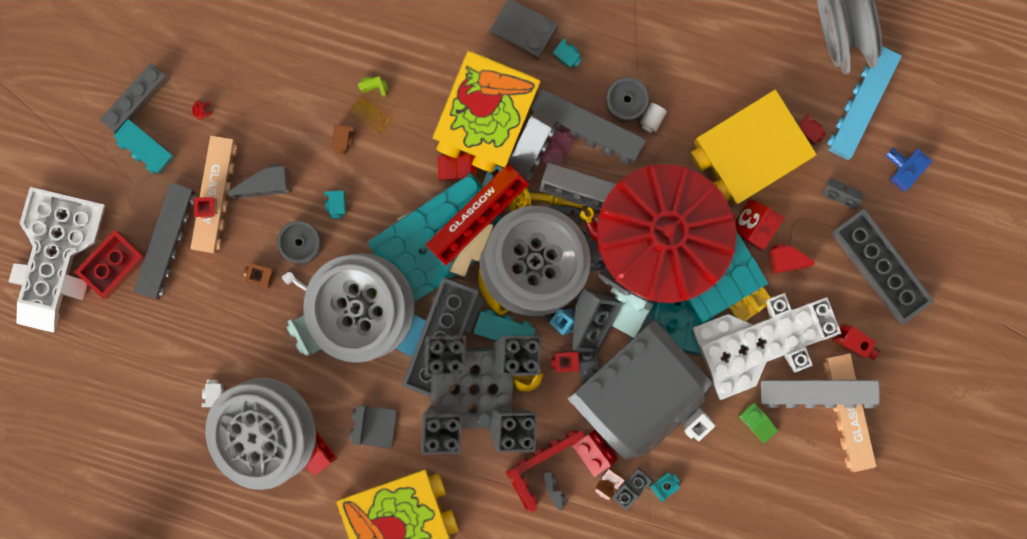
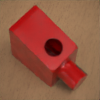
M844 324L839 326L841 334L833 336V342L858 357H869L872 360L878 357L880 350L874 347L876 342L853 326Z

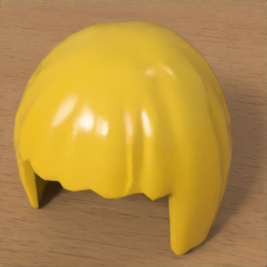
M539 370V375H513V386L520 392L533 391L541 384L543 373Z

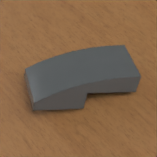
M638 467L614 494L612 499L627 511L639 498L640 494L651 484L653 479Z
M551 471L543 472L551 500L557 509L561 511L563 506L566 505L565 494H561V490H553V487H557L555 475L552 476Z

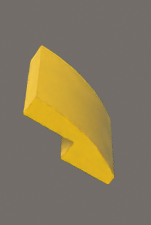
M762 287L728 307L734 317L746 322L767 306L766 300L771 297Z

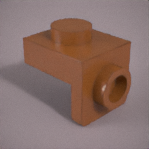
M610 466L597 483L594 491L601 498L610 501L626 477Z

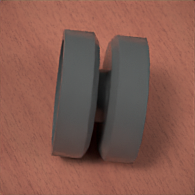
M622 78L614 82L609 88L605 104L612 118L618 122L630 123L642 117L648 106L649 96L647 89L641 82L633 78ZM630 98L631 100L629 103H626L624 99Z
M293 221L285 225L280 231L277 238V247L280 254L286 260L295 264H308L319 256L322 249V238L312 225L303 221ZM297 240H302L303 243L301 246H298V244H296Z

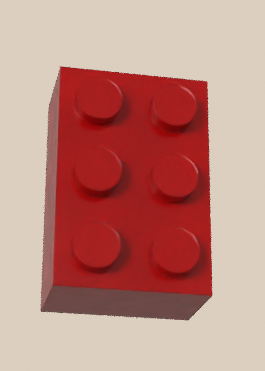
M114 230L75 273L102 299H108L141 265L145 255L121 232Z

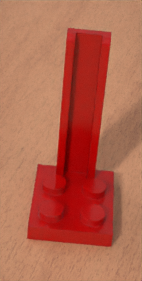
M576 429L565 434L567 438L560 441L558 438L549 443L550 447L546 450H543V448L536 450L532 453L533 457L528 460L524 457L515 462L517 466L505 471L528 513L538 510L536 505L539 503L535 495L527 490L529 484L525 477H520L519 474L583 439L584 433L582 430L578 432Z

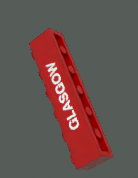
M507 164L425 245L446 266L529 184L514 168Z

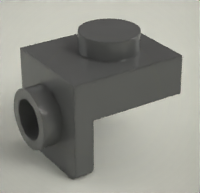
M595 352L578 354L581 383H586L599 371L598 357Z

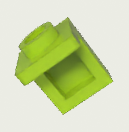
M372 76L365 77L358 83L361 93L380 88L382 97H387L385 92L389 90L386 81H381L380 76L372 78Z

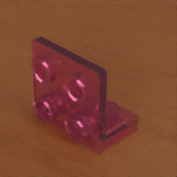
M556 130L552 138L548 136L546 141L549 144L545 152L541 151L539 155L543 161L560 166L571 148L573 139L566 132L561 131L560 133Z

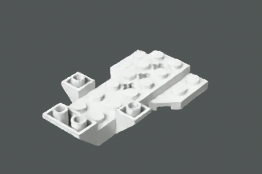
M33 187L29 188L20 225L28 236L33 248L28 265L13 264L9 278L10 283L22 285L17 301V324L55 333L63 295L84 300L88 284L82 279L70 276L69 272L74 255L96 243L106 207L104 204ZM66 211L68 216L62 220L60 214H64ZM59 230H61L62 236H59L57 238V236H55V232H59ZM56 248L57 254H54L52 257L49 252Z
M783 293L766 300L769 319L752 325L726 314L693 327L694 336L719 400L755 387L766 362L783 355L794 372L813 366L806 346L841 334L828 297L791 310L787 297ZM758 338L764 341V344H762V348L760 346H756V343L759 342ZM741 345H743V347H746L744 355L743 353L739 354L738 350L741 349ZM723 352L729 355L727 362L725 360L721 361L720 357L723 356Z

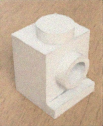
M207 380L205 388L202 389V398L205 399L202 407H212L216 399L224 393V383L218 384V380Z
M700 407L683 423L686 428L684 432L691 439L694 437L698 442L715 427L712 419Z

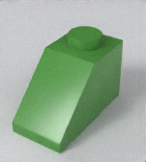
M750 403L738 415L763 444L778 432L773 423L755 403Z

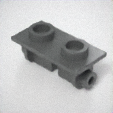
M834 178L832 180L828 179L826 187L821 194L831 200L844 204L848 208L856 210L862 203L864 194L850 186L844 191V183Z

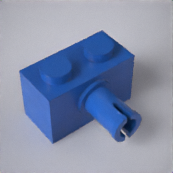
M892 147L885 155L898 166L896 172L889 180L902 192L907 191L933 162L919 149H916L909 157L905 158Z

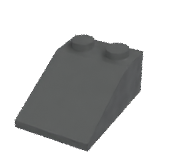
M508 0L489 32L534 59L539 60L556 32L558 24L521 4Z
M270 164L269 168L262 169L229 190L228 196L238 199L291 193L289 170L281 166V164Z
M584 288L576 304L572 349L575 351L599 353L623 302L607 291Z

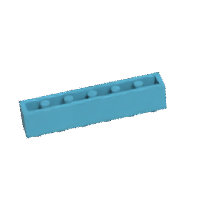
M882 46V54L877 60V66L875 68L865 66L861 74L863 79L860 84H856L852 92L855 94L853 100L847 102L844 108L847 112L844 118H839L836 124L838 130L835 135L832 134L827 142L830 145L828 151L846 160L852 158L902 57L901 55Z

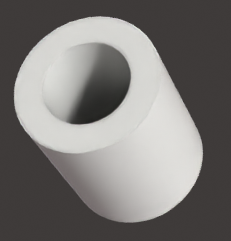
M650 103L640 121L641 129L648 133L656 132L667 111L659 105Z

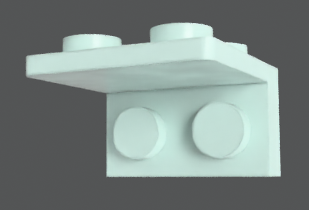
M612 287L610 292L616 294L615 298L623 302L612 326L635 338L639 334L653 304L635 294L623 295L618 292V289Z
M304 315L295 320L290 319L287 321L289 324L287 329L292 337H296L298 341L296 346L301 354L310 356L321 350L309 333Z

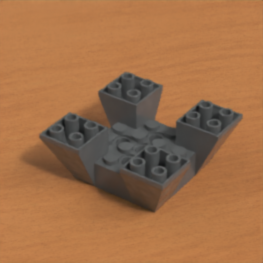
M426 336L425 376H432L430 406L424 412L422 419L421 454L460 453L462 428H487L497 452H535L537 413L512 406L513 375H539L541 336H502L490 347H465L466 336ZM476 365L475 370L470 372V368ZM456 384L455 390L450 392L452 385ZM475 384L474 389L469 391L470 386ZM493 384V388L488 391V387ZM474 403L473 408L468 410L469 405Z

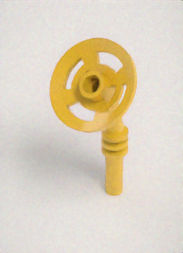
M527 188L508 205L510 210L514 211L518 208L531 206V200L550 202V204L554 203V205L558 204V206L562 204L583 209L581 204L550 194L530 193Z

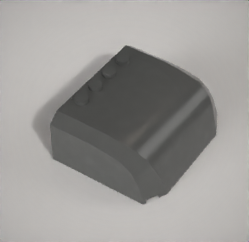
M652 319L631 342L585 384L582 383L572 392L568 400L623 458L629 460L649 454L706 401L713 382L655 319Z

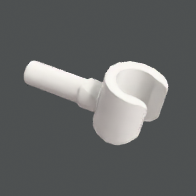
M287 272L282 276L287 285L293 281L297 286L306 291L307 286L301 283L293 273Z

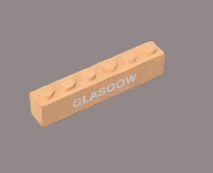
M210 136L200 197H215L217 199L218 214H215L213 218L196 217L191 243L192 250L216 254L217 250L221 248L222 239H219L220 231H223L225 226V220H222L223 213L227 212L228 208L226 196L228 191L231 190L229 179L230 175H233L235 164L232 163L233 156H236L238 151V145H235L236 141L233 139Z
M850 353L825 358L823 368L825 374H828L829 380H856ZM837 404V408H833V410L837 412L838 419L836 420L838 431H841L843 438H840L842 449H846L847 457H845V464L847 469L850 468V471L857 472L875 468L876 462L862 404H856V408H845L844 404Z

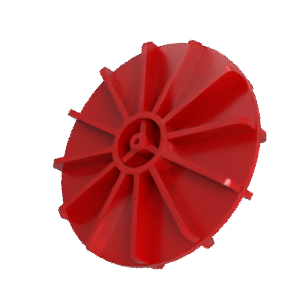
M669 164L649 165L630 173L620 180L606 197L597 223L599 252L606 267L616 281L632 293L645 298V300L664 303L686 301L703 294L713 287L727 271L736 246L735 215L732 213L727 200L717 188L718 186L703 175L688 169L687 166L681 167Z

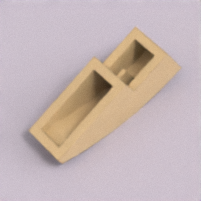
M488 224L453 259L448 269L449 271L465 277L471 259L480 260L481 251L483 252L493 225Z

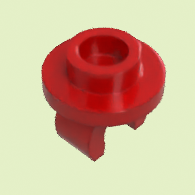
M200 100L195 101V104L192 106L193 115L198 120L203 119V117H209L213 113L206 112L204 107L211 105L209 101L204 103Z

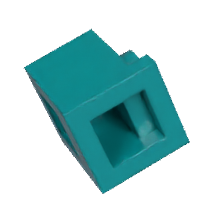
M565 38L552 55L570 70L573 66L577 67L583 60L578 53L579 50L572 44L568 46Z
M325 191L324 195L329 198V200H325L326 211H329L330 218L341 219L342 215H347L345 191Z
M666 472L649 486L660 501L663 502L680 489L678 485L680 480L674 473L670 475L669 472ZM666 482L670 483V488L668 490H665L663 488V485Z

